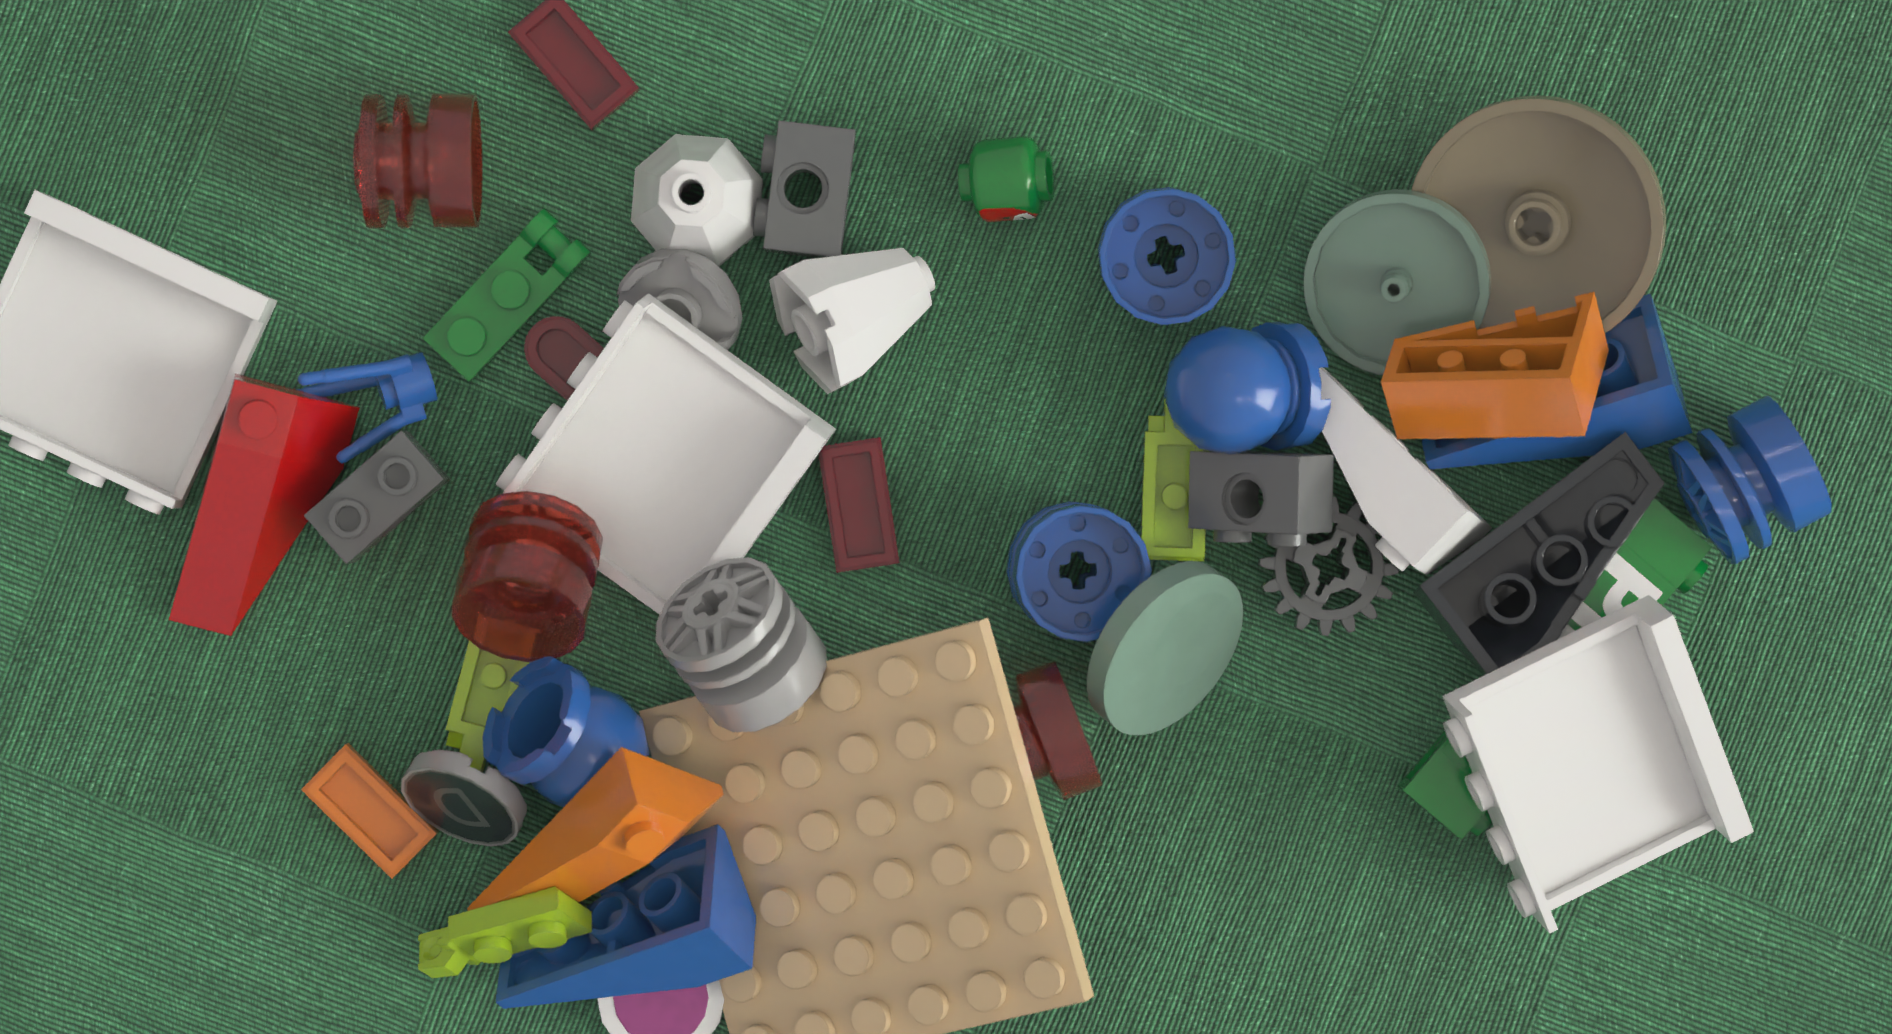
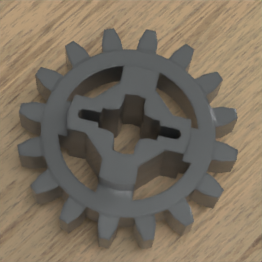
M1333 497L1332 523L1335 524L1332 532L1328 533L1326 539L1312 544L1307 543L1306 546L1271 545L1275 548L1274 556L1258 559V565L1266 569H1273L1274 578L1267 580L1261 585L1262 591H1279L1282 596L1273 610L1281 615L1292 608L1295 609L1297 614L1294 627L1303 630L1309 624L1311 618L1317 619L1320 635L1329 636L1332 623L1336 620L1340 621L1341 626L1346 632L1355 631L1353 615L1360 612L1363 616L1374 620L1378 615L1370 603L1376 596L1378 598L1391 599L1393 595L1381 582L1383 576L1398 574L1399 569L1395 565L1384 563L1383 554L1375 546L1378 542L1374 536L1377 531L1368 521L1365 524L1359 521L1362 513L1359 503H1353L1346 513L1342 514L1339 513L1337 497ZM1266 533L1265 536H1264V540H1265L1267 543H1268V533ZM1357 535L1363 541L1368 551L1370 573L1358 567L1352 551ZM1332 548H1337L1336 551L1339 553L1336 557V563L1344 567L1343 574L1340 578L1329 576L1324 584L1319 585L1320 570L1312 565L1313 558L1316 554L1328 556ZM1286 559L1299 566L1304 580L1300 597L1295 594L1288 582ZM1347 588L1359 594L1347 605L1335 609H1322L1323 604H1326L1329 595Z

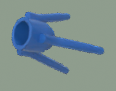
M422 352L410 356L406 354L387 361L302 373L298 376V382L306 387L296 389L328 397L377 386L384 408L388 410L398 407L400 411L398 414L339 451L336 458L340 463L348 462L402 427L427 419L423 405L437 401V393L432 375Z

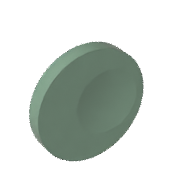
M1392 189L1370 193L1355 199L1338 210L1324 225L1313 242L1304 271L1305 303L1310 319L1320 337L1343 360L1364 371L1379 375L1384 373L1394 339L1472 320L1475 321L1476 329L1478 330L1485 316L1491 292V271L1488 256L1479 235L1470 222L1446 202L1429 194L1412 190Z
M1186 561L1160 570L1134 589L1108 620L1091 655L1087 671V694L1094 711L1120 732L1137 736L1160 731L1177 722L1195 708L1220 679L1233 656L1240 637L1243 622V603L1240 592L1234 583L1208 564Z

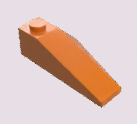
M621 747L471 903L467 910L470 911L551 887L558 888L579 903L649 864L684 836L724 795L722 786Z

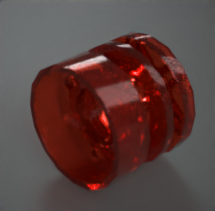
M475 93L432 94L427 110L426 123H416L410 96L408 94H397L394 102L392 123H388L384 96L381 94H365L361 105L360 122L354 137L353 161L355 188L362 203L366 228H386L390 200H394L398 227L401 229L412 227L416 214L417 200H428L430 216L436 228H479L483 192V150L480 108L477 95Z
M531 491L502 493L483 502L471 519L469 538L465 544L464 564L460 567L453 596L452 618L460 633L478 648L505 659L533 662L548 656L559 658L573 652L585 636L591 606L592 589L595 586L597 568L601 558L603 536L595 520L575 504L554 495Z
M1055 660L1016 674V688L1020 704L1013 706L1035 786V780L1048 776L1063 800L1102 786L1099 772Z

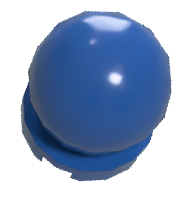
M1267 322L1252 328L1251 331L1222 326L1191 337L1171 360L1163 396L1174 427L1199 449L1231 455L1258 446L1276 451L1287 450L1296 446L1311 444L1324 429L1331 408V398L1321 399L1322 383L1319 368L1329 366L1327 357L1317 337L1303 324Z
M550 656L530 662L513 675L509 681L518 685L517 689L507 700L502 712L494 707L491 708L483 733V754L487 762L496 766L500 774L509 780L523 785L531 783L546 800L560 807H564L621 747L646 757L649 755L643 719L619 694L591 686L580 670Z

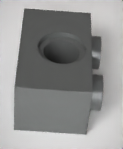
M779 120L777 135L765 134L761 172L772 174L769 199L757 198L753 236L765 237L763 246L765 252L814 258L842 255L856 140L855 129ZM799 173L812 174L822 184L820 199L814 205L807 208L792 205L785 195L788 181Z
M400 431L304 516L346 564L356 563L451 479L409 431Z
M1208 450L1190 451L1188 528L1213 530V541L1252 542V532L1268 533V545L1306 546L1307 534L1332 532L1334 455L1247 450L1231 455ZM1259 489H1261L1263 494L1262 508L1258 501Z

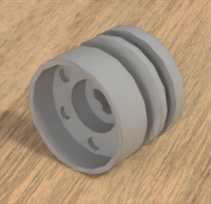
M750 557L726 559L699 571L682 583L668 599L656 622V643L664 656L675 667L683 681L689 684L696 698L715 723L732 732L758 731L785 719L799 709L818 688L827 667V648L801 611L795 607V604L765 563Z

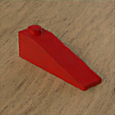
M235 373L171 608L170 621L229 636L233 634L308 522L304 515L325 497L343 470L345 463L338 462L336 456L339 451L350 445L360 409L359 406Z

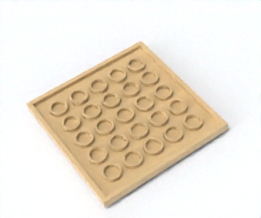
M989 618L827 660V667L818 688L806 702L779 723L758 731L732 732L718 726L696 696L639 711L640 717L643 719L652 759L720 784L724 793L684 836L717 824L725 830L756 915L752 969L719 980L724 997L723 1013L729 1034H945L1082 1003L1094 997Z

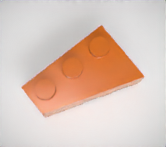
M1595 291L1574 296L1576 306L1536 315L1535 307L1531 306L1514 310L1516 321L1477 330L1475 321L1472 320L1394 339L1381 379V385L1397 439L1436 440L1450 438L1498 439L1511 437L1560 438L1585 436L1609 351Z

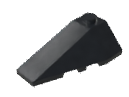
M1624 432L1421 584L1413 593L1450 642L1484 676L1559 638L1565 626L1586 599L1600 575L1665 483L1627 433Z

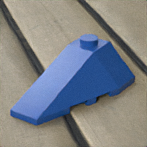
M1651 294L1644 295L1624 320L1605 333L1609 351L1585 436L1560 438L1421 439L1425 461L1429 470L1592 456L1624 432L1627 433L1638 449L1693 433L1680 381Z
M717 824L681 837L651 861L650 865L626 881L618 880L600 890L601 897L586 906L592 912L591 933L569 938L564 945L556 948L537 947L512 954L508 961L500 963L496 1003L503 1009L696 988L752 969L756 915L725 830Z

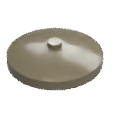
M1540 95L1521 96L1492 103L1473 112L1458 122L1435 144L1423 161L1411 189L1412 191L1434 196L1455 208L1470 222L1484 245L1490 264L1491 292L1488 307L1479 329L1516 321L1514 310L1531 306L1535 307L1536 315L1575 307L1576 301L1574 296L1595 291L1604 332L1607 333L1624 320L1639 303L1648 290L1662 258L1666 235V210L1659 180L1651 162L1632 136L1618 123L1605 114L1573 100Z

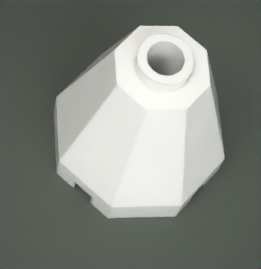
M675 134L635 168L631 222L656 251L659 249H687L708 257L719 267L740 247L755 237L753 236L757 198H762L763 179L728 138ZM691 184H699L704 190L702 200L695 205H687L681 199L682 192L690 191Z
M904 248L807 259L782 270L777 276L769 280L778 323L785 336L796 331L803 346L793 352L801 367L827 394L862 376L932 305L930 292L935 289V281L926 262L920 256L912 257Z

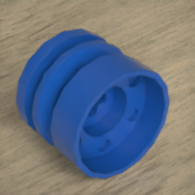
M1171 187L1143 190L1122 202L1106 221L1098 246L1101 276L1115 301L1136 318L1160 325L1189 322L1211 310L1229 288L1236 263L1233 235L1220 212L1200 196ZM1165 236L1170 245L1181 244L1183 254L1174 258L1176 269L1170 272H1164V269L1158 263L1149 265L1147 255L1156 250L1154 240L1159 237Z
M1763 396L1727 416L1733 446L1728 448L1710 428H1704L1696 433L1702 457L1687 440H1682L1668 448L1669 459L1677 477V487L1689 514L1702 534L1713 542L1721 555L1730 564L1734 565L1749 557V547L1744 533L1758 549H1765L1772 545V535L1766 517L1767 514L1772 513L1789 532H1797L1832 513V503L1827 487L1814 459L1791 420L1770 396Z
M1066 501L1043 507L1026 520L1009 546L1006 567L1012 597L1028 618L1060 638L1085 642L1099 638L1103 628L1119 605L1134 589L1151 577L1152 572L1146 545L1129 522L1095 504ZM1077 552L1079 559L1090 563V572L1080 574L1079 584L1072 586L1071 579L1059 574L1060 565L1070 563L1071 553Z

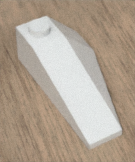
M1319 368L1322 383L1321 399L1331 398V408L1322 432L1368 523L1382 536L1375 544L1376 548L1402 572L1411 564L1414 568L1427 575L1483 538L1492 529L1433 470H1429L1418 458L1415 459L1408 452L1409 449L1400 439H1397L1392 431L1373 415L1370 416L1363 409V404L1325 368Z

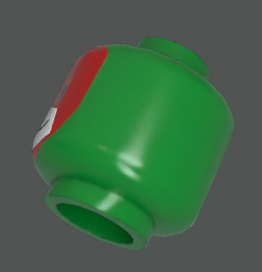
M1028 136L984 139L977 142L972 148L969 163L959 164L958 186L961 200L963 202L972 201L976 213L986 222L1035 218L1042 211L1044 202L1052 201L1054 197V170L1050 152L1048 150L1040 151L1035 140Z

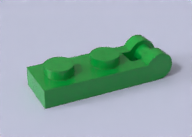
M545 208L525 226L518 237L422 338L468 382H472L591 254V251L581 241L576 239L571 242L556 228L559 221ZM538 246L554 260L552 266L543 275L526 260Z

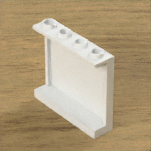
M34 190L24 214L31 216L0 283V430L13 435L8 446L28 456L44 461L47 453L50 452L70 461L67 473L84 482L102 488L105 480L109 479L128 488L125 500L158 515L161 514L164 505L171 509H180L184 505L221 425L235 373L244 375L277 304V300L48 194Z
M648 293L637 301L634 306L625 300L615 311L603 329V332L611 337L610 341L598 357L588 352L573 371L567 383L575 391L563 408L553 403L536 424L531 434L540 441L527 459L517 454L506 467L496 483L504 492L493 508L502 513L510 506L660 615L665 603L682 583L699 571L726 559L745 557L836 429Z
M1650 595L1442 696L1451 717L1450 720L1443 723L1446 735L1460 758L1467 757L1472 770V774L1465 777L1467 788L1477 807L1482 812L1488 810L1494 826L1486 830L1488 841L1501 864L1509 863L1515 880L1507 883L1509 894L1519 913L1524 918L1533 915L1549 933L1558 930L1551 910L1714 829H1717L1731 843L1754 832L1674 615Z

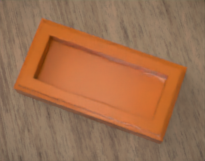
M349 743L345 744L301 789L391 879L439 832L422 819L409 806L406 799Z

